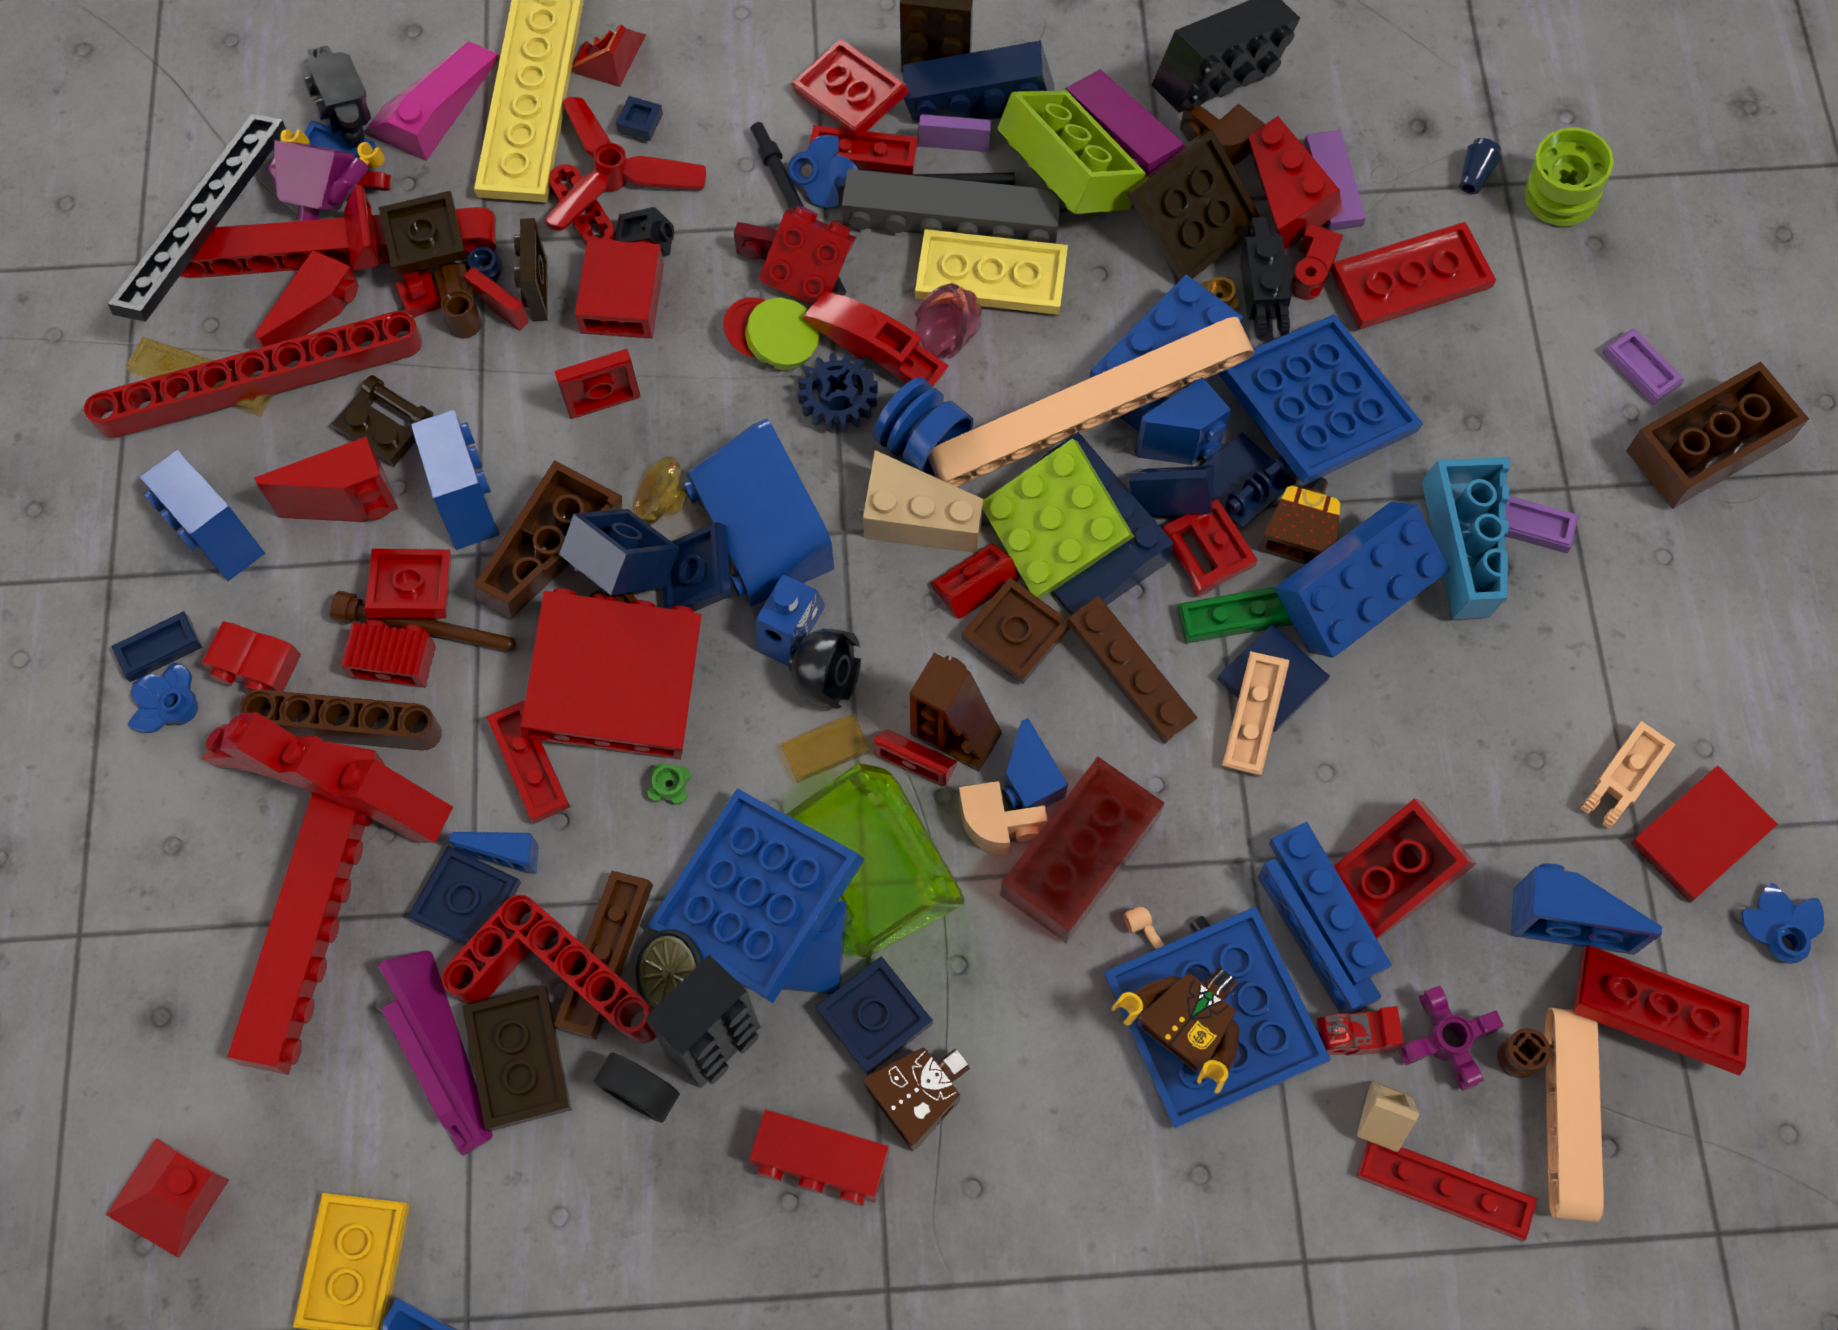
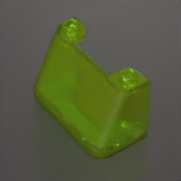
M857 763L786 814L857 852L865 859L840 897L843 902H846L847 910L852 918L846 923L847 933L844 934V938L848 947L855 954H858L859 957H869L964 904L965 899L960 887L901 785L887 769Z

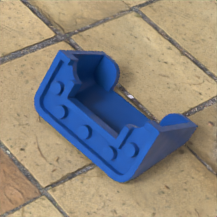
M768 419L752 424L686 473L688 481L683 482V486L690 502L698 501L701 507H705L712 523L719 522L726 525L728 555L733 562L735 574L730 575V579L739 597L746 595L751 607L769 598L782 575H787L799 582L805 583L834 570L832 543L826 526Z

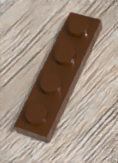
M1099 595L1068 618L1066 623L1164 744L1198 718Z
M612 870L584 946L620 977L653 884L648 879ZM587 961L581 962L576 967L574 976L580 974L585 969ZM568 985L553 1026L561 1031L597 1040L605 1017ZM615 986L605 991L602 1001L612 997Z

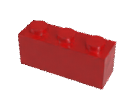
M765 1109L749 1161L752 1166L758 1167L756 1174L764 1178L781 1181L782 1176L785 1175L798 1179V1187L807 1191L822 1194L825 1187L840 1192L839 1199L842 1201L864 1206L865 1200L876 1201L890 1151L888 1145Z

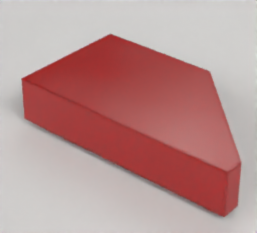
M471 267L463 275L466 282L498 316L519 331L529 323L523 303L518 298L475 268Z

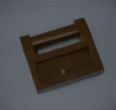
M371 375L365 379L361 386V391L332 425L336 432L351 441L367 437L376 456L390 466L395 467L416 442L411 424L431 418L434 414L424 406L417 407L385 387L381 379ZM378 399L409 418L410 422L404 427L371 405Z

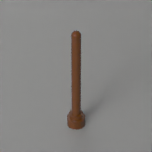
M337 591L331 604V620L349 624L351 621L357 622L359 619H371L399 628H403L404 625H416L424 628L430 635L500 651L511 652L516 647V641L512 637L429 618H366L363 600L358 599L356 594L345 591Z

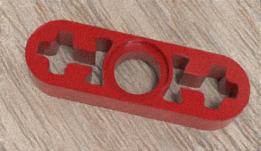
M569 164L559 165L549 174L550 187L558 203L569 192L561 181L567 180L574 187L582 178L579 170ZM597 199L591 204L592 208L588 213L579 215L571 223L585 246L587 245V239L600 240L610 238L615 240L613 224ZM595 223L596 228L601 234H604V237L598 238L596 235H593L591 225Z

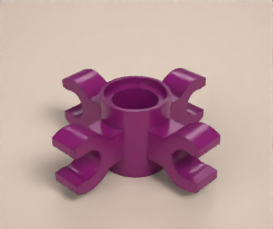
M1440 985L1424 991V994L1419 996V999L1434 1027L1430 1030L1428 1037L1409 1042L1399 1049L1405 1066L1434 1055L1440 1060L1450 1061L1456 1081L1462 1091L1479 1085L1478 1083L1483 1082L1484 1079L1478 1065L1472 1059L1469 1049L1472 1047L1475 1039L1495 1033L1499 1028L1504 1027L1497 1010L1468 1021L1462 1016L1452 1015L1446 995ZM1443 1029H1450L1458 1035L1459 1047L1449 1046L1444 1041L1442 1036Z

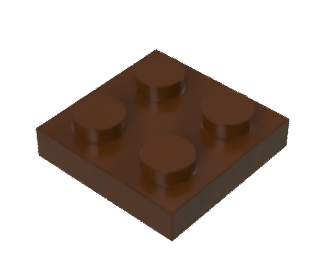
M1009 578L962 632V640L1017 681L1024 684L1070 630V626L1066 623L1067 618L1012 578Z

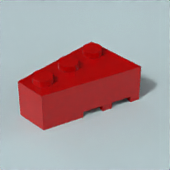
M1279 116L1248 136L1258 177L1277 235H1282L1284 250L1304 237L1309 223L1320 227L1343 211L1340 189Z

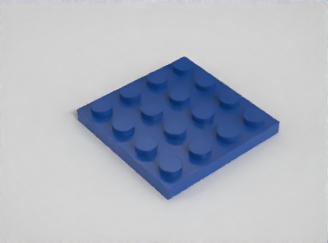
M1335 314L1254 348V354L1249 359L1218 373L1304 485L1417 433L1423 425V422Z
M737 788L647 926L655 932L664 929H676L686 933L698 945L703 959L708 955L712 956L737 982L774 1003L865 859L857 852Z
M1256 906L1104 972V976L1116 1001L1125 992L1133 993L1147 983L1172 975L1182 978L1189 973L1204 984L1217 967L1229 973L1237 981L1236 986L1224 1000L1236 1010L1233 1019L1240 1028L1238 1055L1228 1072V1078L1221 1092L1218 1094L1214 1093L1217 1083L1213 1079L1203 1078L1201 1084H1198L1197 1078L1199 1075L1137 1026V1020L1141 1013L1131 1025L1127 1026L1174 1130L1322 1066L1331 1060ZM1119 1007L1125 1020L1129 1013L1126 1009Z

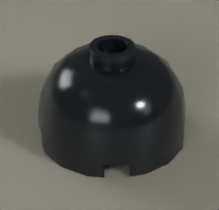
M820 629L808 634L799 643L797 648L792 651L789 658V670L791 671L796 690L807 701L816 705L839 709L842 707L838 704L841 699H850L858 682L861 668V658L854 657L853 646L860 647L859 640L854 633L837 629Z

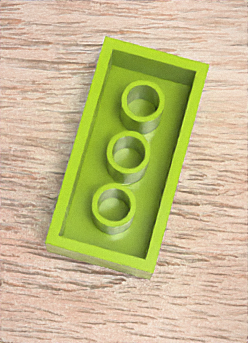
M1067 90L1011 92L997 129L1008 140V144L1016 149L1027 161L1028 166L1035 170L1046 182L1047 187L1059 196L1069 211L1082 215L1094 212L1109 213L1112 211L1130 210L1132 202L1126 192L1140 182L1146 173Z

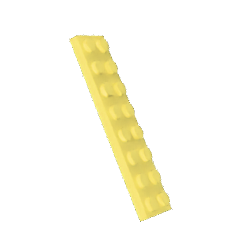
M584 0L511 1L474 187L478 198L533 202L548 201L550 190L549 174L554 168L564 113L563 100L567 97Z

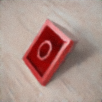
M156 1138L106 1215L180 1258L229 1179Z

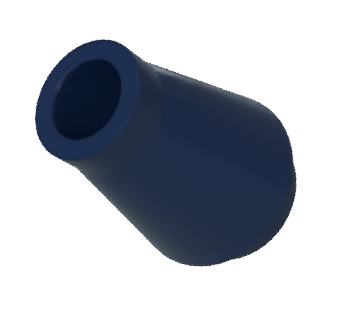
M1477 138L1473 144L1467 147L1462 179L1459 183V188L1468 194H1478L1482 185L1501 160V148L1496 142L1487 138Z

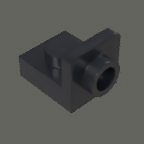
M656 207L619 214L615 235L616 241H648L652 244H660L662 256L670 255L671 244L674 238V226Z

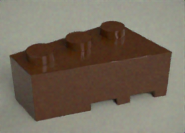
M934 653L909 693L910 735L979 772L1000 738L1002 731L971 672L966 670V666L952 656L944 658Z

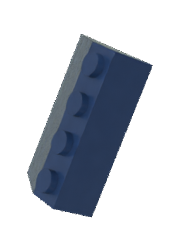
M1079 432L1047 452L1040 460L1069 440L1074 439L1078 441L1133 533L1134 538L1052 592L1071 616L1098 595L1108 605L1169 563L1174 542Z

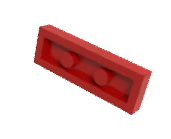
M813 125L810 143L822 135L837 136L839 138L837 154L850 159L858 169L901 174L914 173L918 137L866 131L858 139L843 128Z
M521 701L487 716V720L532 823L535 824L570 808V805L542 741L522 738L521 722L525 704L524 701Z

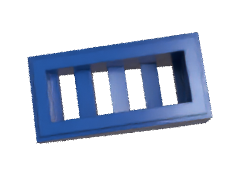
M450 833L449 842L456 850L526 873L536 874L539 845L531 833Z

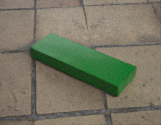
M1274 587L1179 603L1177 606L1186 644L1266 630L1271 624L1276 628L1293 625Z

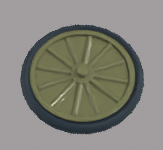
M664 929L653 934L643 945L637 959L636 981L641 997L654 1008L704 960L698 945L690 936L676 929Z

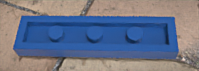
M1306 821L1272 838L1269 842L1272 850L1352 985L1355 986L1387 970L1392 965L1308 822Z

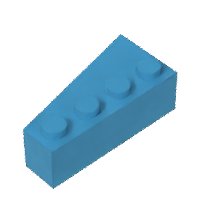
M1510 457L1437 460L1421 481L1433 536L1450 569L1443 575L1452 619L1489 618L1507 599L1508 552L1505 551V537L1508 535L1509 520H1506L1509 486L1506 485L1507 472L1510 469Z

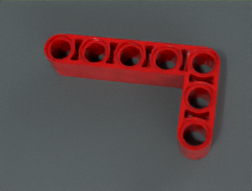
M518 894L507 899L447 964L442 974V983L448 992L468 1005L487 1000L532 951L632 1041L645 1044L656 1038L645 1020L655 1008L550 914L526 895ZM531 912L528 921L520 925L522 917ZM559 936L556 945L547 950L550 940ZM502 943L499 953L491 957L493 949ZM587 961L585 969L580 974L574 976L576 967L581 962ZM473 975L471 983L466 988H462L464 981ZM615 986V992L612 997L602 1001L605 991ZM640 1012H644L642 1022L636 1027L631 1028L633 1017Z

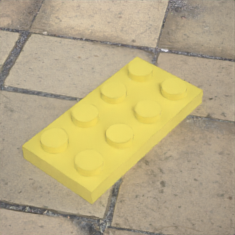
M925 229L915 287V299L1059 315L1068 245Z

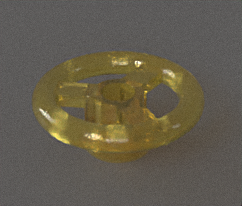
M664 457L656 462L645 476L638 490L634 503V514L650 526L657 522L664 513L671 516L675 515L684 503L686 490L678 485L680 465L674 457ZM651 502L652 511L645 515V506Z

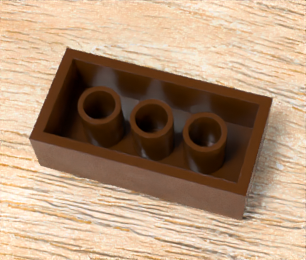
M1760 361L1640 429L1626 452L1671 508L1674 509L1792 441L1809 418Z

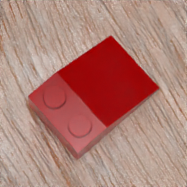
M367 437L254 477L257 486L279 518L365 522L384 518L389 512L399 509L387 475Z
M1414 798L1337 862L1334 868L1376 939H1378L1446 890L1477 863L1423 801Z

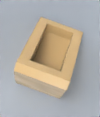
M1371 1080L1357 1137L1398 1152L1420 1114L1412 1095Z

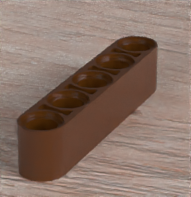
M254 690L248 693L240 704L241 714L260 713L265 708H271L265 718L297 737L317 736L325 742L423 751L435 747L442 737V728L431 710L425 705L417 703L273 690ZM310 711L309 716L305 720L296 722L297 717L301 713ZM349 715L348 720L344 724L334 726L339 717ZM383 718L389 719L383 728L373 729L378 720ZM428 722L427 727L423 731L412 733L413 728L418 723Z

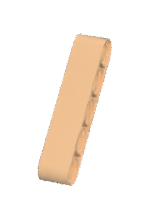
M1549 1008L1546 1013L1544 1028L1545 1037L1551 1049L1550 1058L1545 1065L1549 1210L1552 1218L1599 1222L1603 1214L1604 1193L1598 1023L1573 1013L1572 1009Z

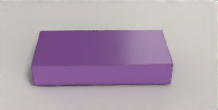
M920 115L919 147L989 152L991 120Z
M1634 328L1608 345L1603 352L1653 405L1679 388L1685 380Z
M1509 496V500L1506 503V520H1509L1507 537L1568 553L1572 547L1579 515Z

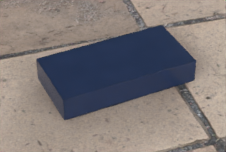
M185 611L111 646L123 674L129 682L137 680L203 648Z

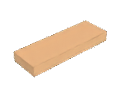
M1250 651L1222 764L1223 768L1262 777L1290 663L1289 660Z

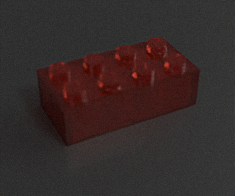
M1097 756L1001 883L1000 896L1067 943L1158 821L1165 802Z

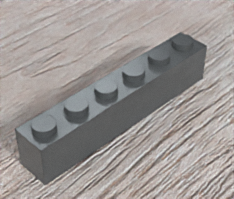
M848 169L842 201L843 225L860 230L871 228L888 230L892 233L911 232L924 234V230L928 229L1056 244L1061 199L1051 189Z

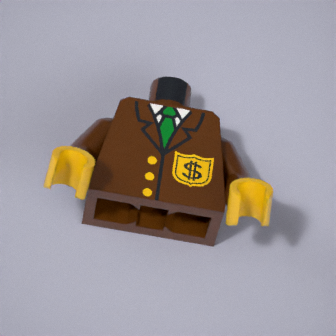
M1217 967L1204 984L1189 973L1182 978L1172 975L1147 983L1133 993L1125 992L1119 997L1111 1009L1115 1011L1121 1007L1128 1011L1129 1016L1123 1022L1125 1025H1131L1141 1013L1137 1020L1139 1028L1199 1075L1197 1078L1198 1084H1201L1203 1078H1211L1217 1083L1214 1093L1218 1094L1221 1092L1228 1078V1072L1238 1055L1240 1032L1237 1022L1233 1019L1236 1010L1224 1000L1237 984V981L1229 973Z

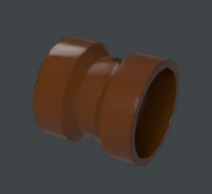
M1524 1028L1519 1029L1501 1043L1498 1048L1497 1059L1504 1072L1512 1077L1524 1078L1546 1065L1550 1058L1551 1049L1548 1040L1542 1033L1535 1029Z

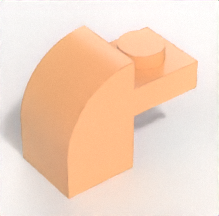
M999 781L959 787L958 801L964 830L969 839L980 849L992 854L1007 855L1010 849V838H1016L1019 842L1035 840L1040 837L1041 833H1046L1048 819L1045 805L1005 812Z

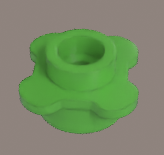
M663 763L655 765L651 771L652 786L647 791L649 798L654 802H658L661 799L670 800L675 805L685 802L687 799L685 786L686 782L691 778L689 769L684 766L678 768L674 765H665ZM667 781L673 782L671 787H667L665 784Z

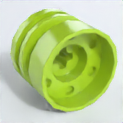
M1578 127L1562 128L1548 134L1539 143L1524 190L1526 204L1533 215L1545 223L1559 227L1575 226L1588 220L1597 211L1614 165L1613 153L1607 142L1593 131Z

